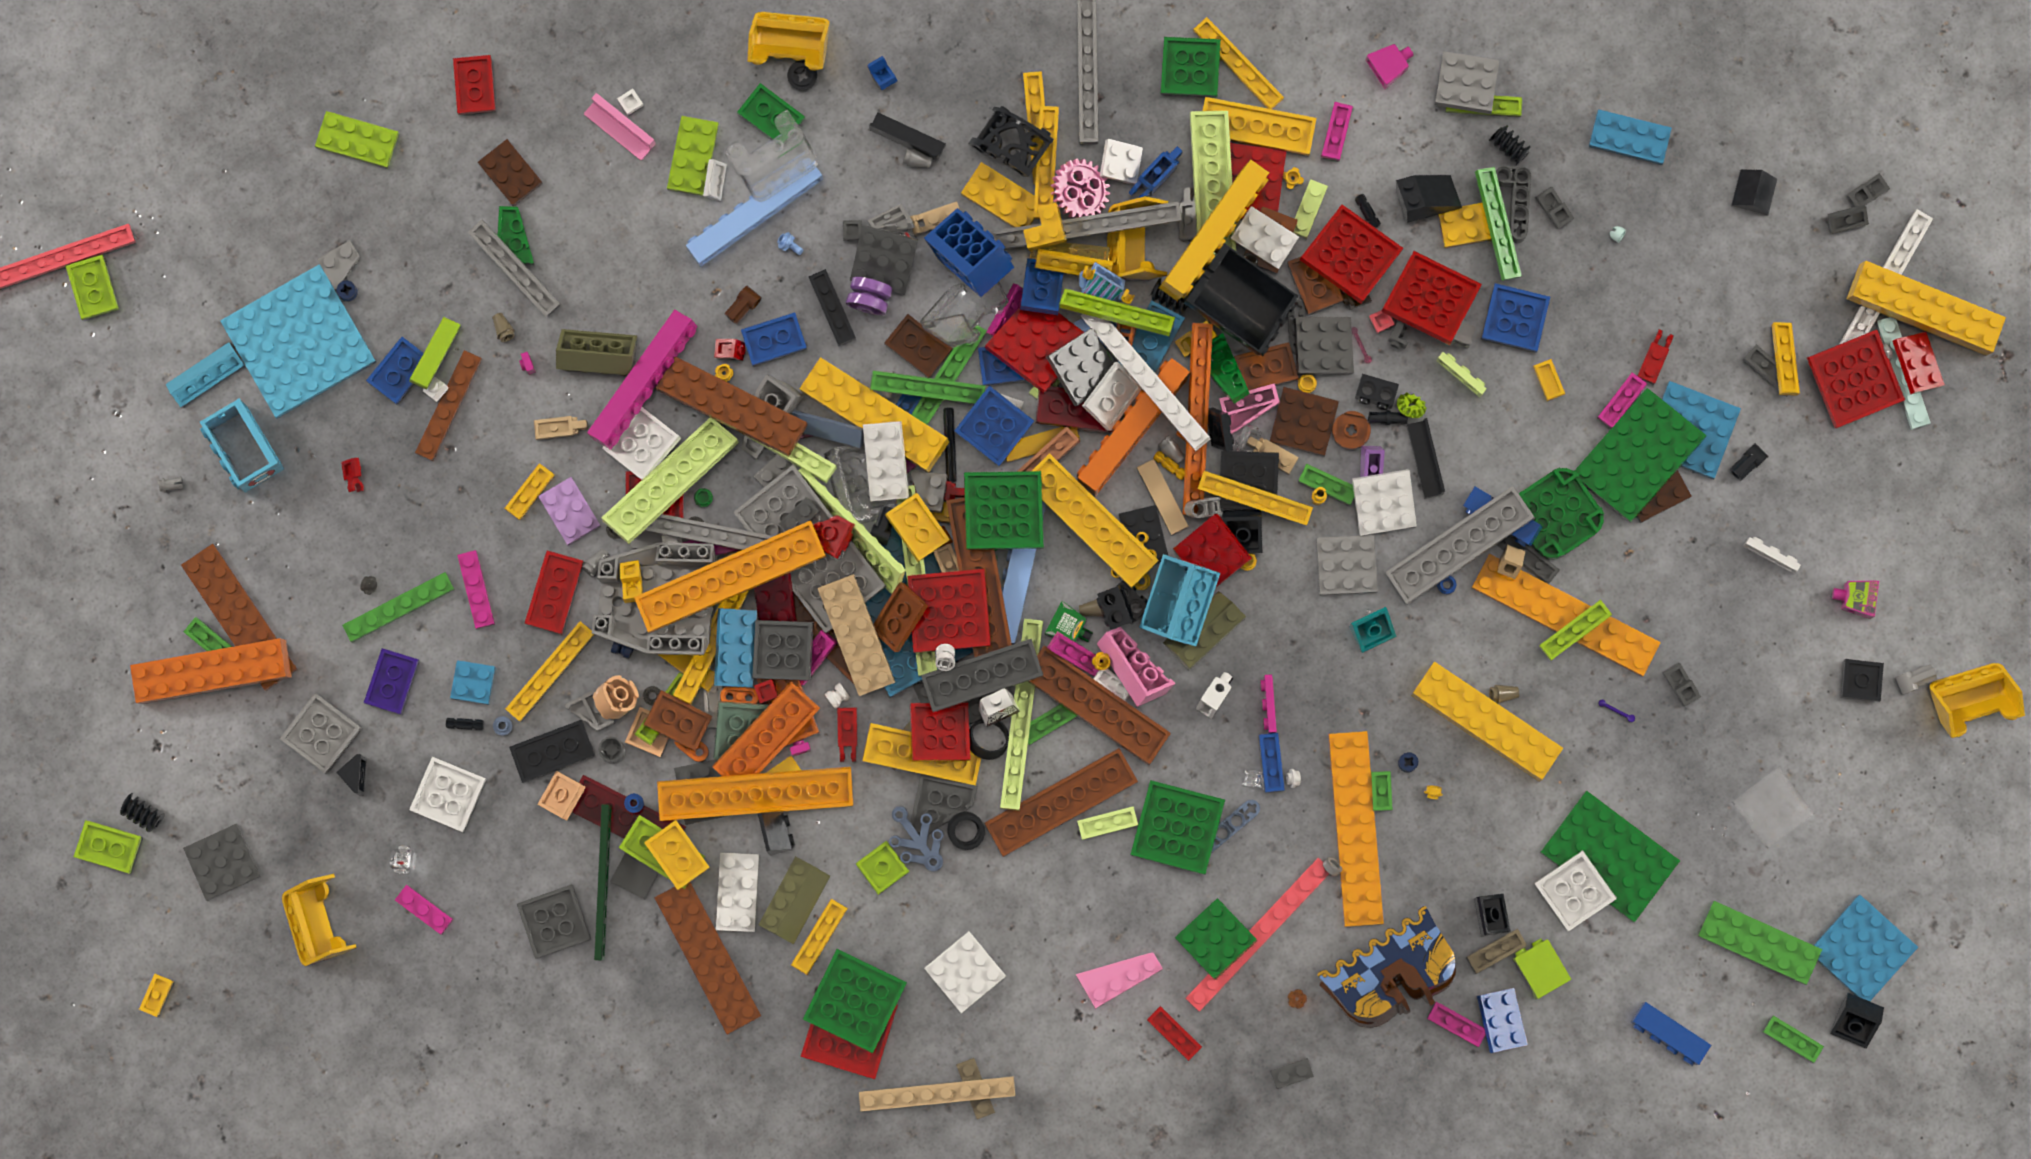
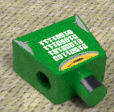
M1061 601L1045 632V636L1053 638L1058 631L1075 642L1078 638L1089 642L1093 632L1084 628L1087 622L1085 617Z

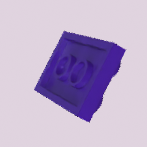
M382 648L364 704L401 715L419 660Z

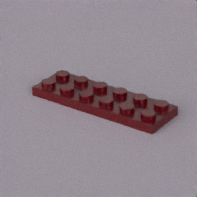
M585 775L579 781L580 784L585 786V789L572 813L601 827L602 804L611 805V833L623 839L639 815L661 829L674 822V820L660 821L659 813L645 805L641 811L631 813L624 805L627 796ZM632 800L630 802L631 806H636L637 801ZM679 823L681 828L685 831L686 826Z

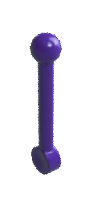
M1603 699L1599 700L1598 704L1600 707H1606L1627 718L1629 722L1635 721L1634 715H1628L1612 707Z

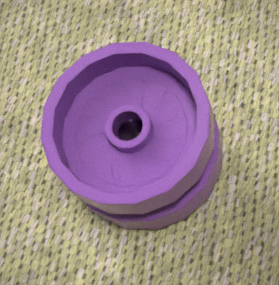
M853 277L850 288L854 292L848 294L846 305L864 313L886 315L888 304L884 300L890 299L892 287L877 280Z

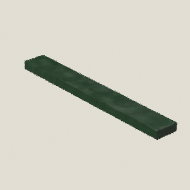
M602 804L594 954V960L598 961L605 959L612 806L608 804Z

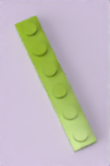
M1066 288L1059 304V308L1169 337L1175 322V317Z

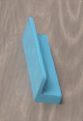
M227 343L168 382L166 386L178 405L182 407L244 366V363L234 351L232 345Z

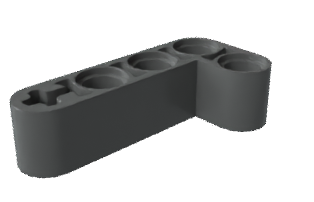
M1500 166L1496 170L1499 186L1512 188L1509 226L1513 243H1521L1528 233L1531 172L1525 167ZM1505 173L1508 179L1501 180L1498 174ZM1517 175H1525L1526 181L1518 180ZM1516 193H1523L1525 195V199H1518L1516 197ZM1515 212H1523L1524 217L1517 218ZM1518 225H1521L1519 229L1521 236H1517V233H1515Z

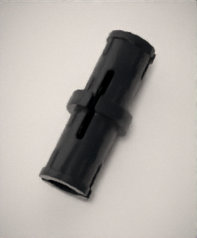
M1386 410V412L1369 411L1368 423H1381L1385 425L1407 424L1408 417L1401 412H1391L1390 410Z

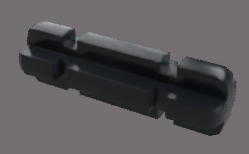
M1358 195L1355 201L1358 206L1360 205V210L1365 219L1369 221V224L1378 228L1381 223L1375 217L1376 214L1369 202H1366L1365 195Z
M447 718L446 728L454 729L456 727L457 729L472 730L474 728L475 730H483L484 721L480 719L473 721V719L457 718L455 720V718Z

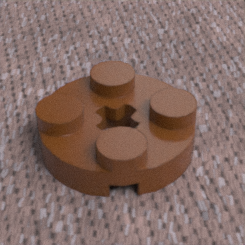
M1347 411L1336 418L1332 427L1335 443L1347 450L1361 448L1368 441L1371 433L1370 424L1365 416L1356 411ZM1354 426V430H1357V433L1349 435L1346 428Z

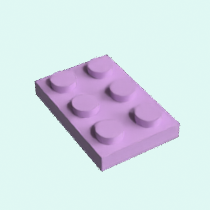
M572 477L538 496L568 546L601 527Z

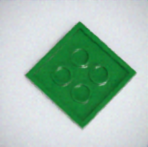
M1164 37L1161 94L1218 97L1221 39Z
M1218 898L1175 937L1214 980L1257 942V939Z

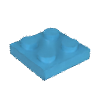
M457 660L450 698L489 705L496 667Z

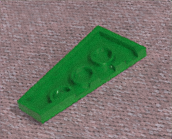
M1221 333L1212 339L1210 377L1235 404L1250 393L1224 333Z

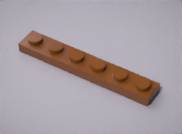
M465 350L463 351L447 385L449 389L441 397L415 451L417 455L434 461L482 361L481 357Z

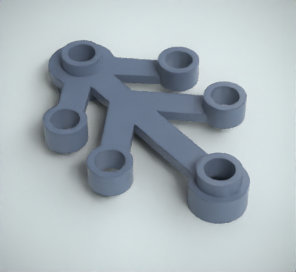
M903 806L895 807L892 811V818L896 822H901L913 840L893 835L889 839L890 846L894 848L903 846L920 849L924 856L904 851L900 856L903 863H922L930 871L939 870L943 865V858L939 854L940 842L944 836L943 831L935 829L932 832L934 840L932 850H930L926 843L929 825L932 822L931 814L924 813L921 816L922 826L919 835L907 818V809ZM897 811H901L903 813L902 818H898L896 816ZM929 816L930 821L924 822L923 817ZM937 831L940 832L941 837L936 838L934 836V833ZM897 838L899 843L894 845L891 840ZM908 854L910 859L904 860L903 855ZM930 859H936L937 864L931 865Z

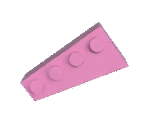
M1121 627L1106 632L1098 641V647L1104 654L1107 653L1109 655L1111 667L1137 707L1167 694L1176 684L1172 679L1168 680L1164 676V671L1159 666L1156 667L1149 660L1150 657L1146 652L1143 653L1137 648L1138 644Z
M1151 952L1076 974V977L1096 1009L1160 972L1163 968L1155 954Z

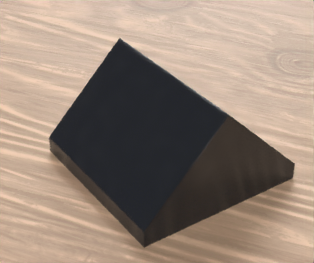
M1741 169L1731 206L1769 215L1777 178L1764 170Z
M356 754L336 773L355 794L364 796L367 758L361 754Z
M1504 893L1474 898L1481 937L1511 932Z

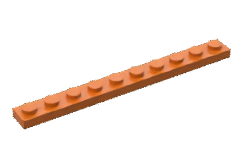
M1192 323L1188 412L1207 433L1213 324ZM1186 441L1183 514H1185L1184 507L1187 502L1204 499V491L1199 490L1198 486L1203 471L1206 469L1207 443L1195 451ZM1197 505L1193 508L1195 514L1198 512Z

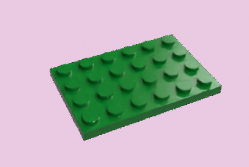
M1647 388L1575 471L1580 475L1579 478L1586 487L1631 523L1703 442L1706 435Z
M1585 791L1540 852L1557 866H1560L1583 850L1617 898L1609 905L1633 923H1635L1680 862L1678 858L1588 791Z

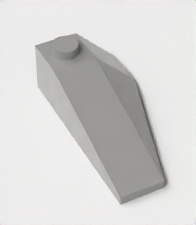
M768 374L764 377L755 394V397L789 414H792L804 396L791 385ZM744 436L741 448L758 459L766 447Z

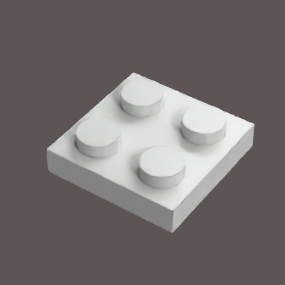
M1112 139L1105 140L1100 177L1135 185L1138 181L1143 148Z

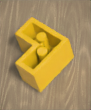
M1055 202L1039 206L1038 212L1041 226L1023 230L1029 251L1067 242L1058 204Z

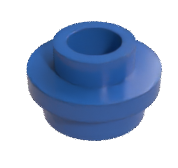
M1452 576L1437 584L1438 590L1443 594L1453 593L1457 586L1456 580ZM1444 582H1449V583H1450V587H1449V588H1445V587L1443 586V583H1444Z
M633 793L625 798L624 805L629 812L637 813L642 810L644 801L640 795ZM635 799L637 800V805L633 807L630 802Z

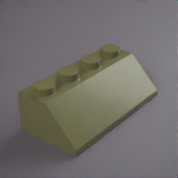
M561 329L556 348V369L626 376L635 365L637 335Z
M1218 591L1212 597L1197 646L1169 638L1163 644L1189 671L1243 622L1246 616L1231 600Z
M795 856L758 925L794 944L825 888L830 875Z

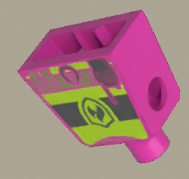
M1847 581L1844 584V589H1833L1832 599L1842 601L1841 610L1872 619L1875 617L1879 581Z

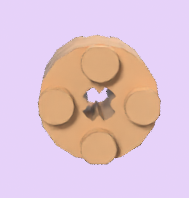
M620 675L612 676L594 692L595 706L603 718L620 719L636 706L639 694L637 687L631 680L627 681L621 678L622 676Z

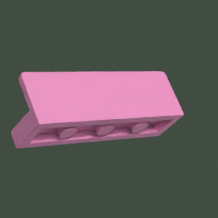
M596 93L591 98L593 103L584 112V115L635 157L643 160L655 146V140Z

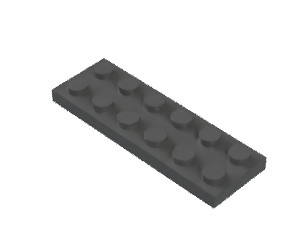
M1032 639L956 663L954 668L949 671L938 669L921 675L933 713L1044 676Z

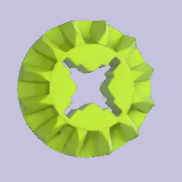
M1406 392L1397 399L1399 411L1407 417L1420 418L1426 412V402L1421 401V396L1416 397L1414 393L1410 395Z

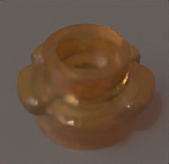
M1296 989L1288 994V1003L1293 1008H1302L1307 1001V997L1303 994L1302 990Z

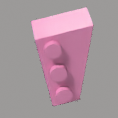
M1275 384L1249 390L1250 394L1235 404L1228 397L1219 399L1222 411L1228 413L1231 418L1230 432L1232 435L1280 403Z

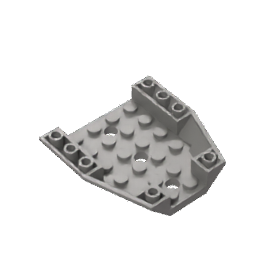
M655 543L599 560L597 578L601 582L598 615H593L592 634L646 654H705L710 643L713 606L648 633L636 602L624 603L623 601L620 607H615L614 602L619 598L623 599L620 563L639 560L643 593L716 562L714 544Z

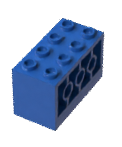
M957 208L927 234L924 239L937 259L981 298L1014 268L1011 262L1012 257L1007 251H1004L1005 246L1000 240L995 241L994 236L988 230L984 231V228L978 221H972L973 218L966 211L963 213Z

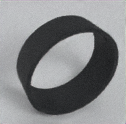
M981 718L969 729L970 750L979 758L986 760L997 759L1007 749L1009 740L1008 730L1001 721L993 724L1004 733L1006 743L998 750H985L975 742L973 737L974 727L984 723Z

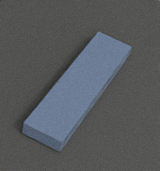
M796 410L792 412L793 416L807 422L808 426L803 432L805 434L858 448L863 446L864 433L861 427Z

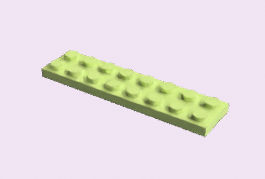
M1228 111L1190 112L1196 233H1198L1232 184ZM1234 229L1227 238L1224 237L1223 239L1226 240L1225 244L1236 251V242L1230 239L1235 232Z
M710 417L601 517L602 521L630 544L739 443L738 439L715 419Z
M803 468L798 470L833 516L838 515L855 524L851 532L854 534L851 540L886 584L885 588L892 594L897 585L903 581L906 571L903 565L897 562L890 552L884 549L878 540L813 475Z

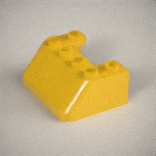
M771 12L755 13L749 31L747 62L761 65L767 61L768 56H773L777 59L792 58L796 61L804 59L805 66L810 70H823L828 42L829 20L820 17Z
M1991 663L1933 681L1930 684V693L1940 723L1951 738L1960 737L1967 732V726L1964 722L1988 716L1992 713L2000 712L2008 720H2016L2025 716L2022 690L2002 664Z

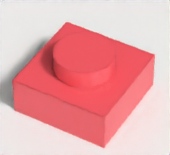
M1382 310L1369 316L1377 334L1395 325L1391 316L1383 313Z

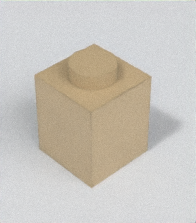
M1507 544L1500 557L1497 572L1516 579L1523 566L1525 551Z

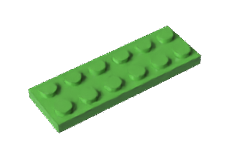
M1713 901L1698 935L1702 939L1804 985H1807L1822 952L1821 948L1716 901Z

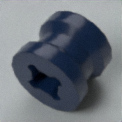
M342 281L337 286V294L343 301L351 302L356 299L358 290L351 281Z
M1411 752L1404 753L1398 760L1400 770L1406 773L1414 771L1418 766L1417 756Z

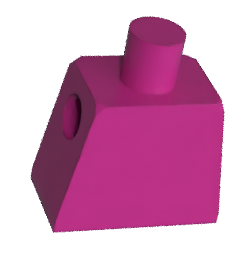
M1392 44L1368 54L1366 62L1383 88L1387 89L1408 70L1409 65L1406 60L1413 57L1414 54L1409 46L1399 51L1397 46Z

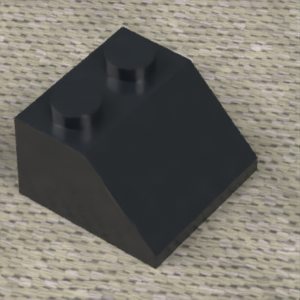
M1261 510L1223 511L1224 523L1248 553H1263Z
M1847 993L1840 1005L1830 1034L1867 1049L1882 1023L1884 1007Z

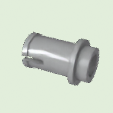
M182 477L158 480L160 492L164 491L166 493L168 490L183 489V483L175 484L176 482H182Z

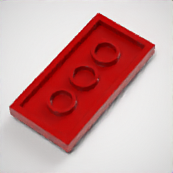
M546 551L524 624L562 635L584 564L583 560Z

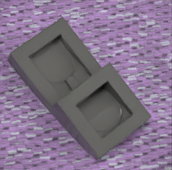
M1879 173L1847 195L1855 206L1867 205L1890 190V187Z
M1553 187L1548 188L1535 197L1558 229L1574 219L1565 202L1562 203Z
M1677 663L1662 672L1684 707L1701 697L1681 663Z

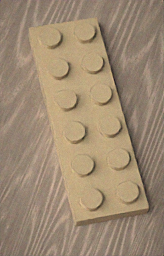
M853 574L818 587L817 589L858 695L861 696L895 683L855 575Z

